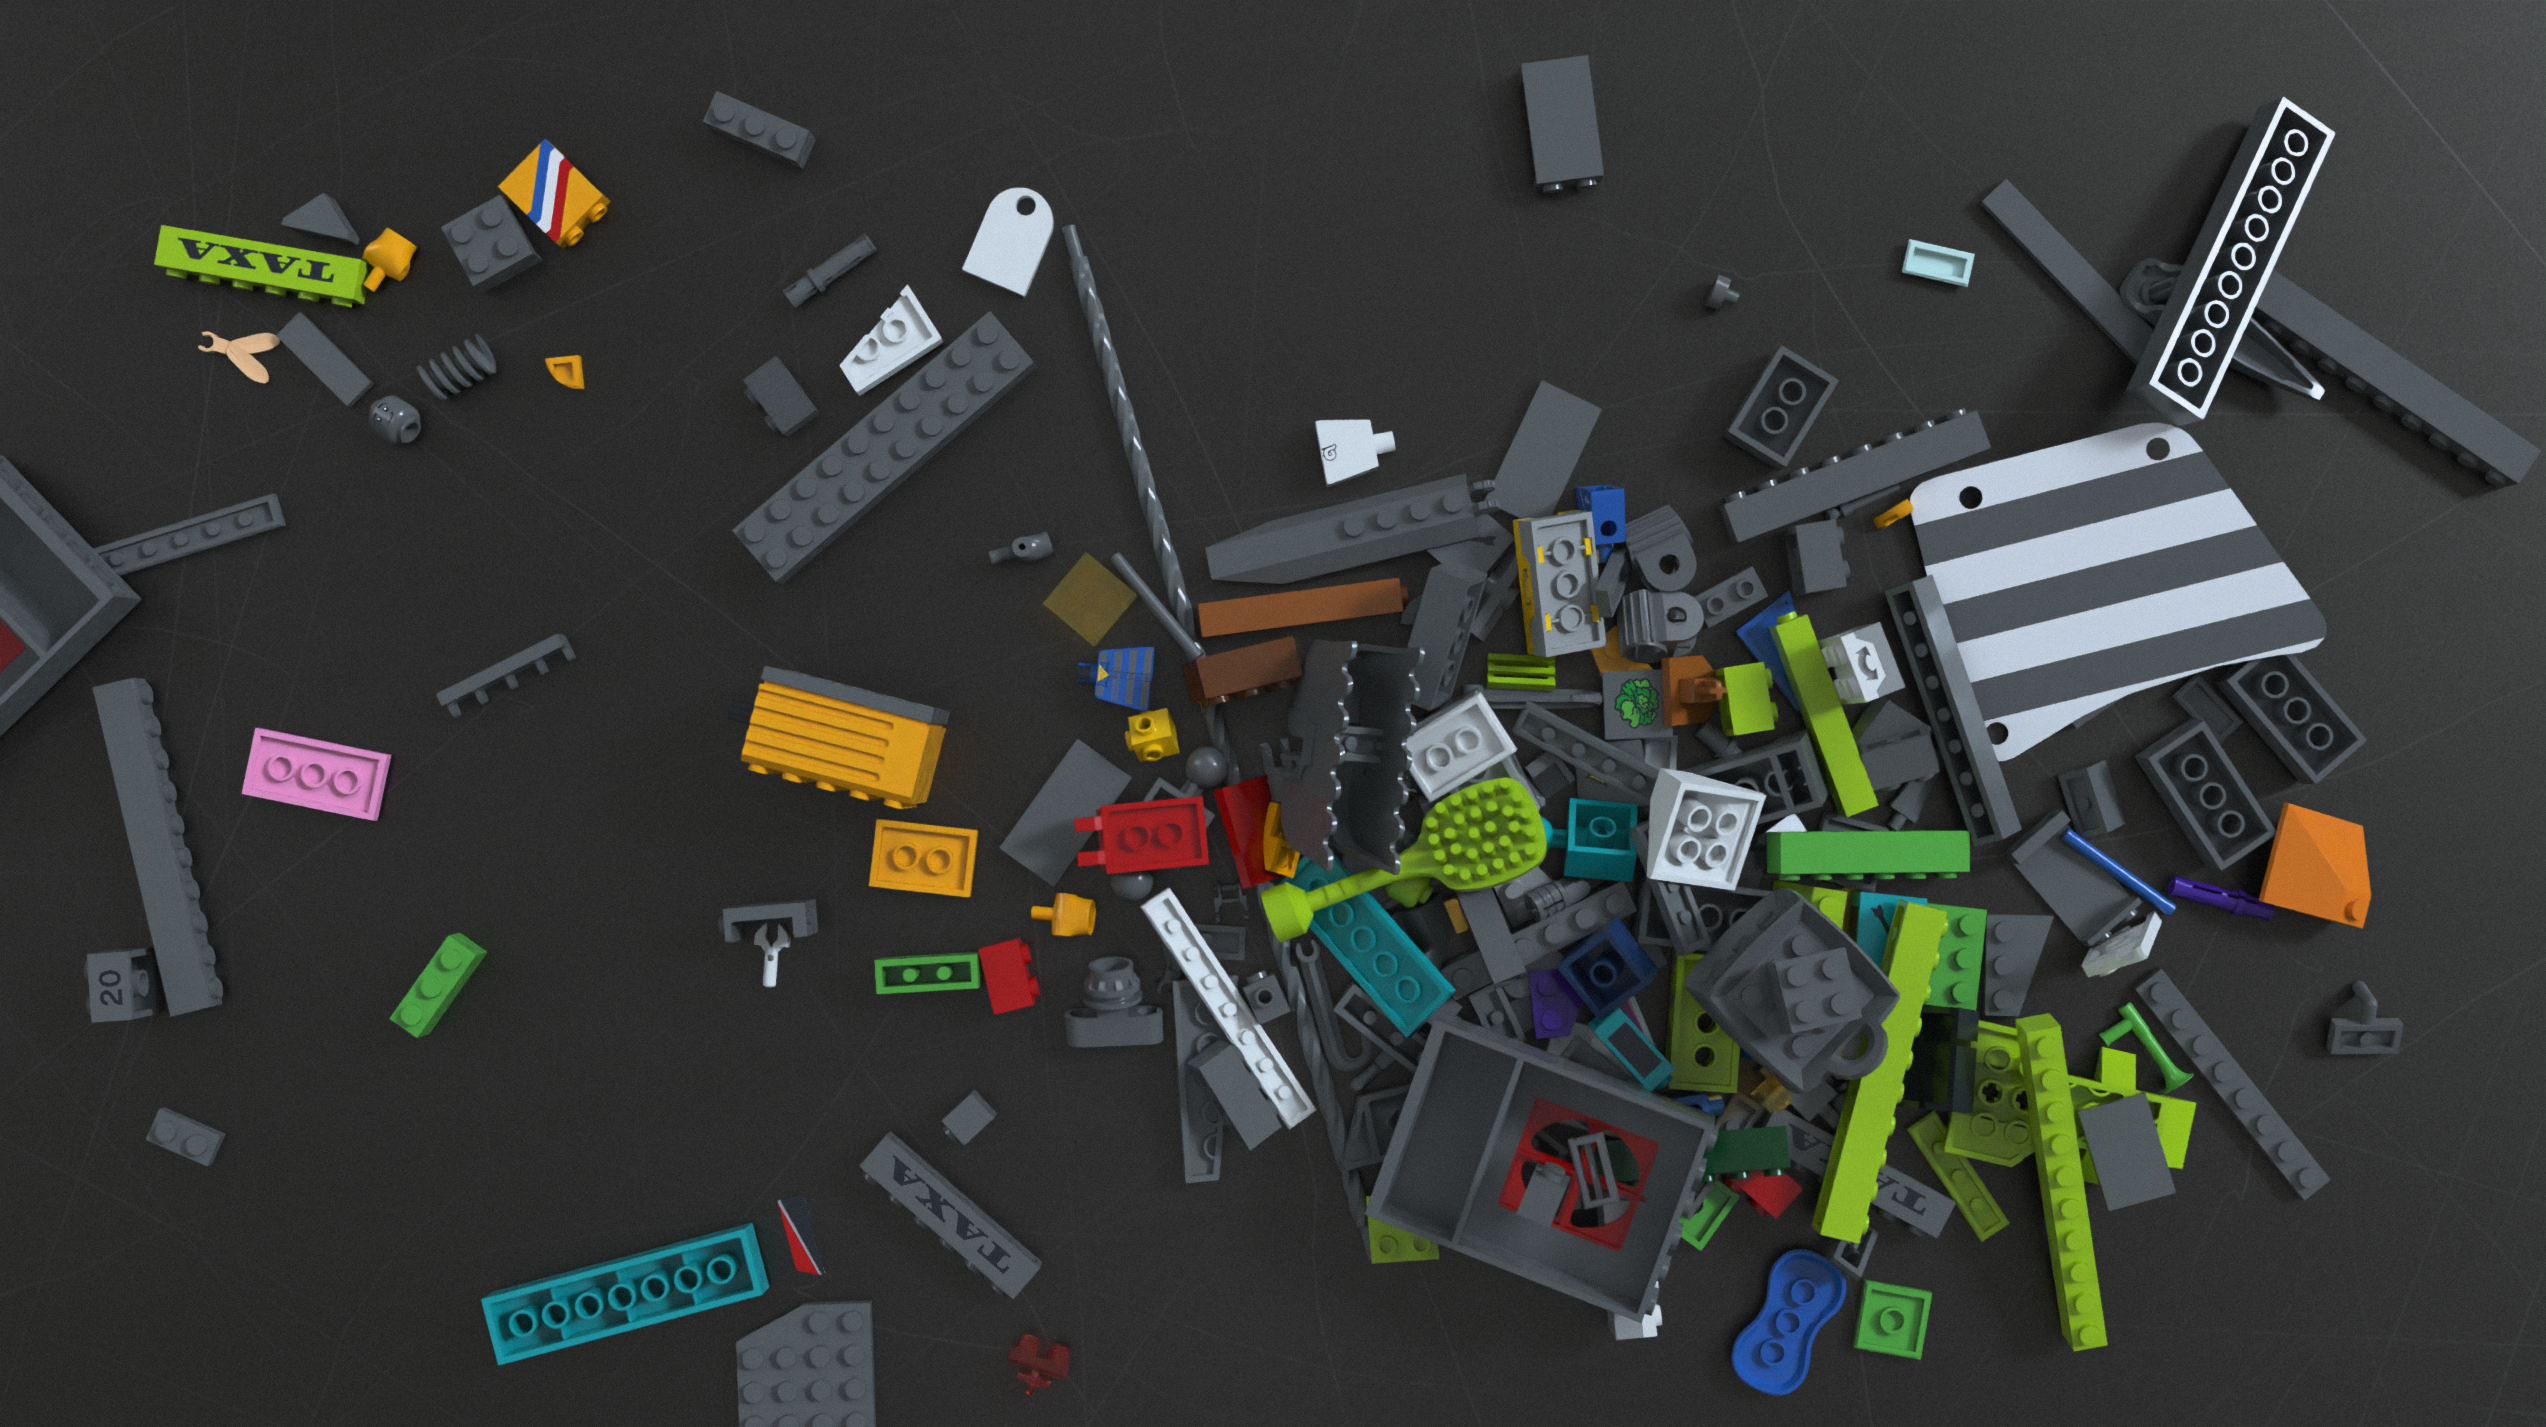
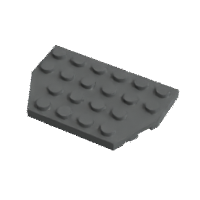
M872 1300L803 1303L792 1311L768 1322L736 1341L739 1427H876Z

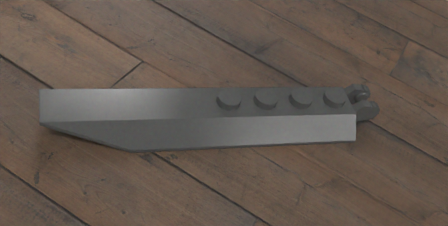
M1461 474L1269 521L1205 548L1211 580L1285 585L1479 538L1475 517L1498 511L1500 503L1498 500H1487L1472 506L1471 497L1496 490L1495 481L1483 480L1468 486L1466 474Z

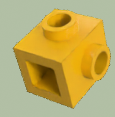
M1167 708L1145 711L1139 715L1128 717L1130 731L1125 732L1126 743L1129 751H1135L1140 763L1157 761L1162 757L1179 753L1176 726Z

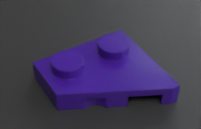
M1558 969L1527 972L1535 1040L1569 1037L1583 1000Z

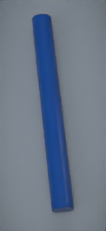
M2066 828L2062 832L2060 839L2166 915L2169 916L2174 912L2176 904L2071 829Z

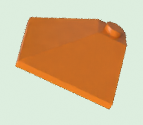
M2284 802L2258 901L2333 923L2363 929L2371 899L2363 826Z

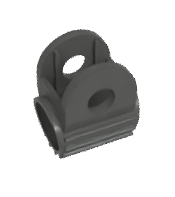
M1669 504L1625 524L1626 539L1625 542H1621L1622 549H1627L1631 572H1636L1644 587L1647 589H1657L1660 592H1672L1680 590L1690 583L1697 567L1696 557L1691 547L1694 542L1687 527ZM1662 557H1666L1672 562L1673 569L1670 574H1665L1660 569L1659 562Z
M1643 589L1622 596L1616 609L1620 654L1628 660L1645 664L1661 662V658L1688 655L1696 643L1697 634L1700 632L1704 621V614L1700 604L1689 594L1679 591L1660 592L1657 589Z

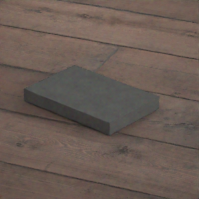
M2144 1092L2076 1111L2108 1211L2176 1193Z

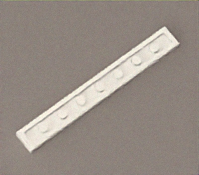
M1167 887L1141 905L1140 908L1231 1044L1234 1043L1245 1057L1243 1063L1249 1071H1252L1257 1076L1262 1085L1261 1090L1275 1105L1279 1112V1117L1285 1126L1290 1130L1314 1113L1316 1108L1261 1025H1259L1257 1019L1171 889Z

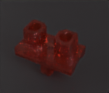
M1023 1333L1016 1349H1011L1008 1363L1033 1371L1031 1374L1019 1370L1016 1378L1017 1380L1029 1383L1026 1393L1033 1395L1035 1386L1049 1389L1051 1380L1039 1376L1040 1373L1066 1381L1070 1367H1067L1070 1349L1053 1344L1048 1360L1037 1357L1035 1354L1040 1339Z

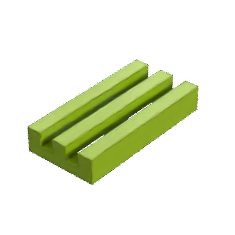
M1488 653L1487 688L1554 691L1555 657ZM1494 674L1514 675V677H1494ZM1527 676L1547 677V679L1527 678Z

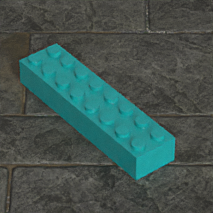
M751 1222L493 1291L482 1298L481 1302L499 1366L760 1296L766 1292L769 1284L753 1223Z

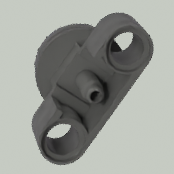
M1104 957L1090 962L1089 975L1083 983L1085 991L1083 1003L1088 1007L1074 1008L1065 1012L1066 1044L1071 1047L1152 1045L1162 1042L1164 1039L1162 1008L1154 1005L1135 1006L1142 1000V991L1140 990V979L1133 971L1132 960L1124 957Z

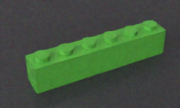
M1970 831L1767 832V873L1779 874V880H1800V874H1811V880H1832V873H1843V879L1849 880L1863 879V873H1874V879H1895V873L1905 872V878L1925 879L1926 872H1936V878H1957V872H1970Z

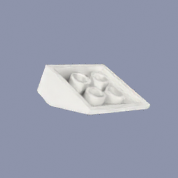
M1660 768L1650 799L1647 877L1656 880L1735 891L1766 795L1690 772Z

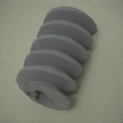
M475 334L477 345H473L468 339L464 340L466 349L464 352L456 345L453 346V358H450L444 352L440 353L441 365L433 359H429L430 371L425 370L421 365L417 366V371L422 381L433 395L445 401L450 397L449 391L454 394L461 392V384L468 388L473 385V378L477 381L483 380L485 378L484 371L490 375L496 373L497 368L493 354L478 334Z

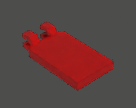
M1203 796L1100 806L1101 809L1096 810V816L1074 819L1075 832L1098 830L1100 849L1078 852V867L1101 864L1102 871L1106 870L1107 874L1209 864Z

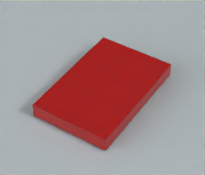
M1267 775L1214 791L1243 889L1283 876L1265 870L1264 826L1269 802H1271L1272 798L1269 792V784L1267 783Z

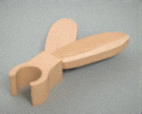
M202 332L203 336L213 338V345L210 348L199 345L198 348L207 353L218 352L226 354L253 381L264 384L269 382L267 370L251 354L266 352L276 348L281 343V340L276 335L260 333L230 342L219 338L214 333Z

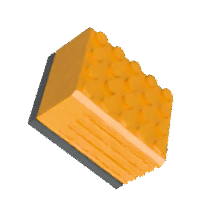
M764 666L761 679L765 681L764 684H759V691L754 704L732 699L731 706L728 709V719L750 724L741 753V761L749 763L748 770L763 774L783 773V779L798 783L816 782L815 787L833 792L850 790L849 796L869 801L870 799H884V805L899 809L917 807L918 803H925L927 801L946 728L942 727L943 724H947L950 711L770 666Z

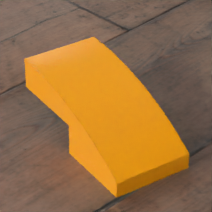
M1269 802L1263 839L1265 870L1294 879L1300 853L1290 847L1284 836L1281 823V804Z

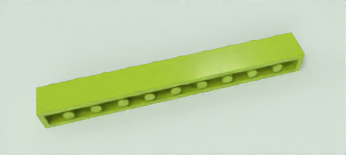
M1899 898L1897 900L1879 969L1898 990L1900 999L1893 1011L1882 1023L1888 1037V1049L1884 1060L1869 1075L1849 1081L1811 1225L1820 1235L1859 1244L1861 1236L1865 1235L1868 1230L1869 1216L1867 1213L1870 1202H1874L1877 1196V1175L1879 1169H1882L1886 1162V1141L1888 1136L1893 1134L1895 1128L1894 1111L1896 1104L1900 1103L1903 1098V1077L1905 1070H1909L1913 1060L1911 1047L1914 1037L1919 1035L1922 1026L1920 1013L1923 1004H1926L1930 997L1931 987L1928 983L1931 972L1936 970L1939 963V952L1937 949L1940 938L1945 936L1948 929L1947 912L1941 909ZM1863 1032L1856 1059L1861 1057L1868 1047V1039Z
M2049 1013L2015 1019L2062 1335L2074 1352L2107 1346L2061 1026Z

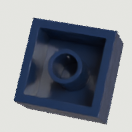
M1617 916L1567 951L1556 965L1598 1020L1651 984L1659 971V968Z

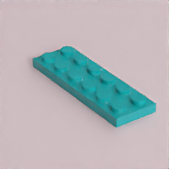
M1334 852L1333 868L1331 871H1325L1311 859L1304 856L1297 864L1294 879L1285 877L1278 885L1288 882L1305 890L1307 893L1353 874ZM1368 891L1314 912V917L1309 926L1310 929L1406 1038L1412 1037L1456 991Z

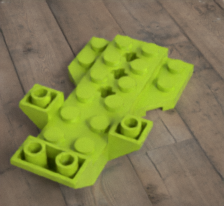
M1979 1020L1977 1042L1971 1041V1048L1977 1049L1973 1114L1948 1112L1949 1121L1942 1151L2013 1167L2023 1161L2025 1157L2035 1152L2028 1104L2025 1103V1108H2020V1103L2016 1101L2017 1095H2022V1091H2026L2017 1029ZM2106 1047L2100 1048L2094 1080L2068 1074L2083 1181L2099 1185L2076 1111L2142 1092L2146 1094L2168 1167L2183 1168L2196 1102L2136 1090V1054ZM1988 1083H1993V1088L1998 1090L1997 1096H1991V1100H1986V1095L1982 1093L1983 1087H1988Z

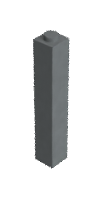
M1450 792L1445 793L1430 803L1424 794L1417 797L1424 817L1437 803L1450 796ZM1492 888L1472 892L1455 891L1495 989L1526 978V969Z

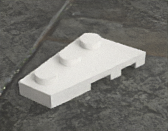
M908 284L901 291V296L890 309L887 308L880 316L881 320L868 335H864L840 364L841 369L859 396L944 343Z

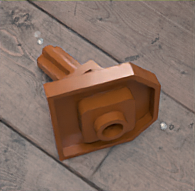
M1703 655L1661 658L1664 726L1706 723L1716 706V701L1722 700V694L1727 693V687L1722 686L1721 681L1716 680L1714 670Z

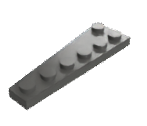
M1228 975L1238 990V975ZM1188 979L1171 980L1183 1181L1185 1183L1219 1180L1224 1122L1187 1063L1218 1040L1231 1043Z

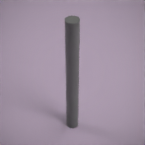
M1120 552L1113 555L1109 560L1110 563L1191 660L1200 658L1204 653Z

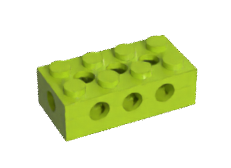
M1673 950L1665 1058L1675 1070L1670 1074L1673 1078L1666 1087L1669 1089L1737 1093L1740 1046L1713 1019L1707 1028H1698V1018L1706 1013V1011L1684 988L1685 978L1707 952L1694 951L1686 956H1678L1676 950ZM1701 1047H1708L1709 1056L1707 1060L1697 1063L1695 1060L1697 1050Z

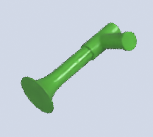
M2131 1002L2118 1009L2124 1018L2105 1032L2098 1034L2102 1042L2108 1047L2110 1043L2132 1030L2164 1074L2166 1089L2163 1093H2168L2178 1088L2194 1076V1073L2187 1074L2182 1072L2171 1062Z

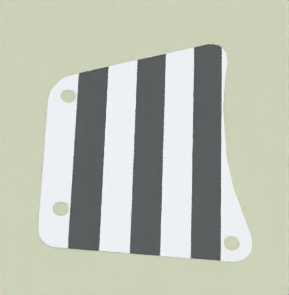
M2158 422L2138 424L1938 476L1922 482L1915 488L1910 497V503L1914 508L1911 515L1927 576L1933 575L1985 726L1987 728L1994 722H2000L2008 729V737L2004 743L1992 744L1998 761H2006L2018 756L2078 718L2128 694L2217 666L2277 655L2301 653L2317 647L2327 633L2326 622L2321 612L2204 451L2188 433L2168 424ZM2163 438L2168 442L2170 451L2165 459L2156 461L2147 455L2146 446L2150 440ZM1968 486L1976 487L1982 493V502L1974 509L1965 508L1959 501L1960 492Z

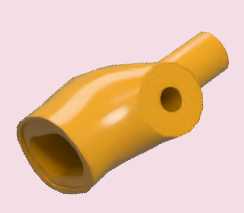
M386 228L364 250L362 258L374 268L363 285L375 292L386 275L398 281L403 280L409 272L411 257L418 247L391 229Z
M1056 893L1054 906H1033L1031 918L1052 921L1053 936L1073 937L1076 935H1091L1095 925L1096 903L1094 900L1084 899L1074 894Z

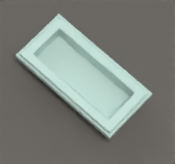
M1909 239L1902 273L1968 287L1975 254Z

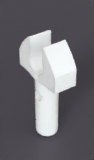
M766 923L756 932L754 945H760L765 951L763 986L772 988L776 986L778 952L783 947H790L791 936L783 924H778V939L772 946V942L767 936L769 923Z

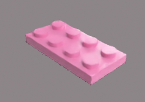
M255 728L241 794L377 821L391 755L264 728Z

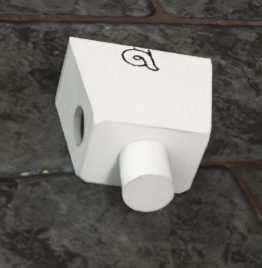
M1370 420L1315 421L1326 487H1332L1377 470L1379 467L1377 454L1396 451L1393 432L1373 434Z

